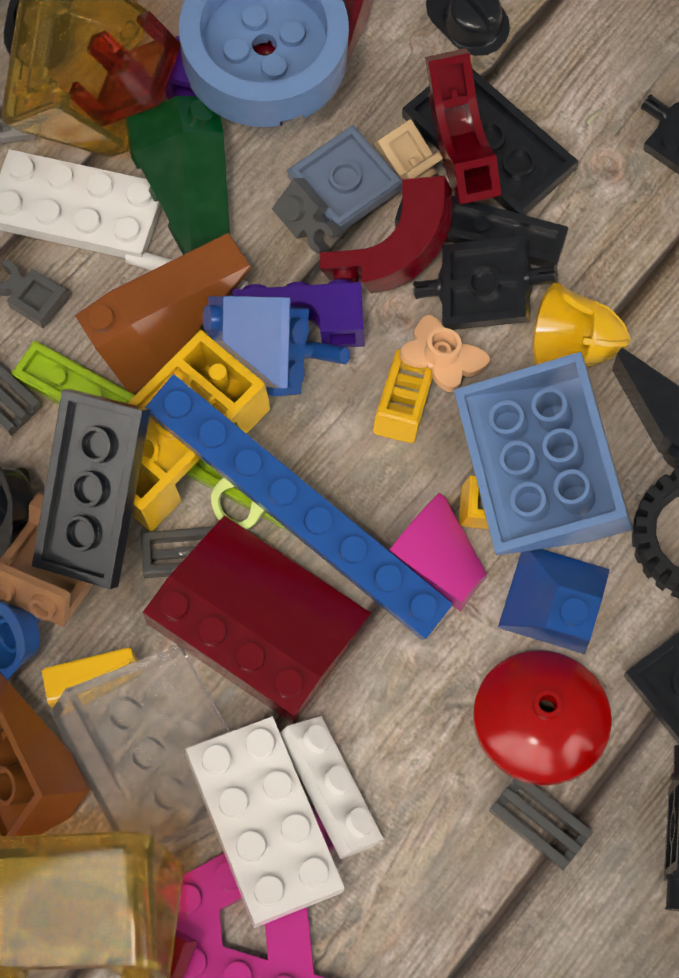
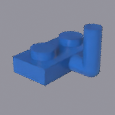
M290 306L288 388L266 387L267 394L270 396L301 394V386L305 375V358L344 365L350 359V350L347 347L306 341L309 333V308Z

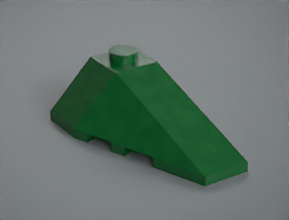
M175 96L127 117L125 124L131 158L136 168H141L150 184L149 192L154 202L159 201L169 220L167 226L181 253L184 255L227 233L230 235L224 134L220 115L210 110L197 96Z

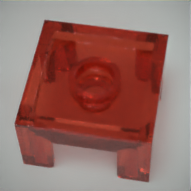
M150 11L138 15L135 21L154 41L127 51L108 31L92 35L89 41L87 51L107 71L106 78L97 99L78 81L72 83L68 96L100 127L160 104L180 50V42Z

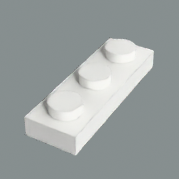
M322 716L295 723L283 729L280 735L289 757L339 858L343 859L367 850L384 840Z

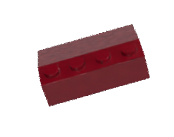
M225 515L169 575L142 612L147 625L292 724H295L371 615L369 611Z

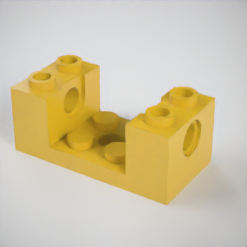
M202 330L127 403L145 408L174 374L246 434L270 411L266 384ZM149 417L132 516L150 532L154 531L182 502L175 484L200 459V457L172 434L164 430L151 417Z

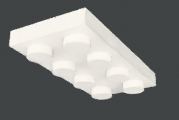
M11 149L7 153L0 172L1 231L125 258L126 255L142 258L144 252H147L162 207L159 201L154 202L149 192L150 184L147 179Z
M273 716L185 748L186 758L254 928L343 893L344 885Z

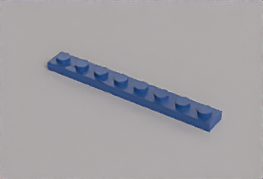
M173 374L145 407L151 409L150 417L421 640L427 639L453 605L176 375Z

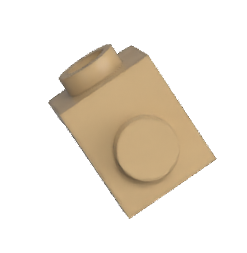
M411 119L373 143L382 158L401 180L431 177L437 173L433 165L443 159L440 152L434 154L431 152Z

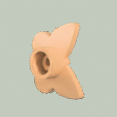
M431 315L422 317L414 330L413 340L404 344L400 350V359L405 364L417 368L428 367L432 369V377L435 383L447 392H454V389L460 387L462 375L473 377L484 371L490 361L489 355L484 350L473 345L462 344L461 338L455 331L444 328L442 323Z

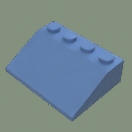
M581 352L454 389L496 555L587 543L633 530L590 375Z

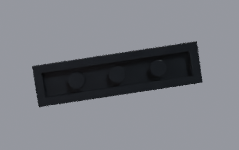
M452 196V219L445 241L461 243L525 235L529 240L530 264L540 267L558 266L569 227L478 202L459 204L457 198ZM402 200L395 217V227L398 225L402 214Z

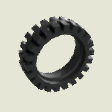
M678 468L673 470L670 476L665 474L660 477L654 486L651 485L645 493L633 522L632 547H635V558L638 564L642 563V572L648 579L653 577L656 580V587L662 591L665 588L671 590V596L679 599V567L674 565L662 552L656 536L657 519L661 511L670 502L679 497Z

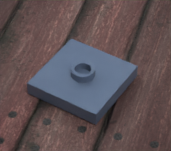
M354 125L287 170L291 181L294 178H304L329 207L323 214L324 219L337 223L342 232L402 190V180Z

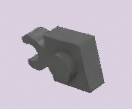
M294 178L272 208L296 238L307 237L310 248L318 254L320 252H329L330 247L323 239L324 232L329 238L342 235V230L337 223L324 219L323 214L329 207L304 178Z
M3 260L1 263L2 267L11 276L7 281L0 282V295L10 296L7 299V303L11 309L44 329L69 297L66 289L34 269H31L24 278L13 262Z

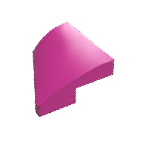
M440 493L425 506L389 549L390 553L453 604L452 606L460 612L487 578L483 565L446 497Z

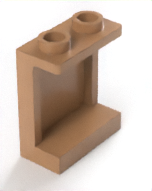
M37 493L29 504V520L27 525L0 558V601L20 607L32 613L38 619L48 620L65 627L93 587V584L32 566L44 495Z

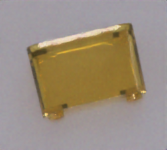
M19 0L2 105L3 122L19 132L107 157H114L128 152L129 142L126 120L119 116L111 117L119 55L136 47L142 41L145 33L147 9L134 0Z
M138 832L1 836L0 978H27L29 970L109 968L117 975L122 976L121 978H170L184 865L157 839Z

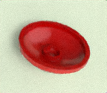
M550 651L522 652L501 661L482 681L473 707L475 733L486 756L507 775L534 785L562 784L586 773L601 757L611 733L612 716L610 704L597 678L576 660ZM549 701L553 704L555 710L553 712H544L540 708L539 702Z

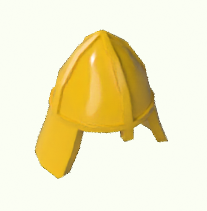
M553 283L547 288L536 315L532 349L534 364L538 365L581 352L586 366H595L615 357L622 347L625 348L630 344L631 339L625 323L608 306L581 296L560 283Z

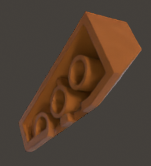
M227 233L109 291L76 314L75 317L95 349L127 391L136 395L202 330L200 327L203 325V311L205 306L208 305V296H230L233 293L232 289L237 288L252 267L232 237Z
M0 673V848L4 853L13 851L69 819L89 792V788L70 751Z

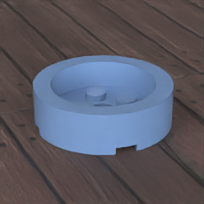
M184 0L179 18V38L185 73L191 84V89L201 102L227 120L247 126L276 127L280 126L282 121L301 115L303 118H306L323 107L331 99L344 77L348 55L349 21L343 0ZM269 40L276 48L272 54L265 56L259 55L253 50V46L255 47L260 43H268Z

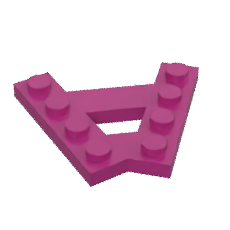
M311 804L310 807L328 850L331 851L334 849V845L314 805ZM224 853L156 890L168 916L174 920V927L198 941L184 978H325L314 974L308 907L265 924L268 960L223 947L220 912L242 900Z

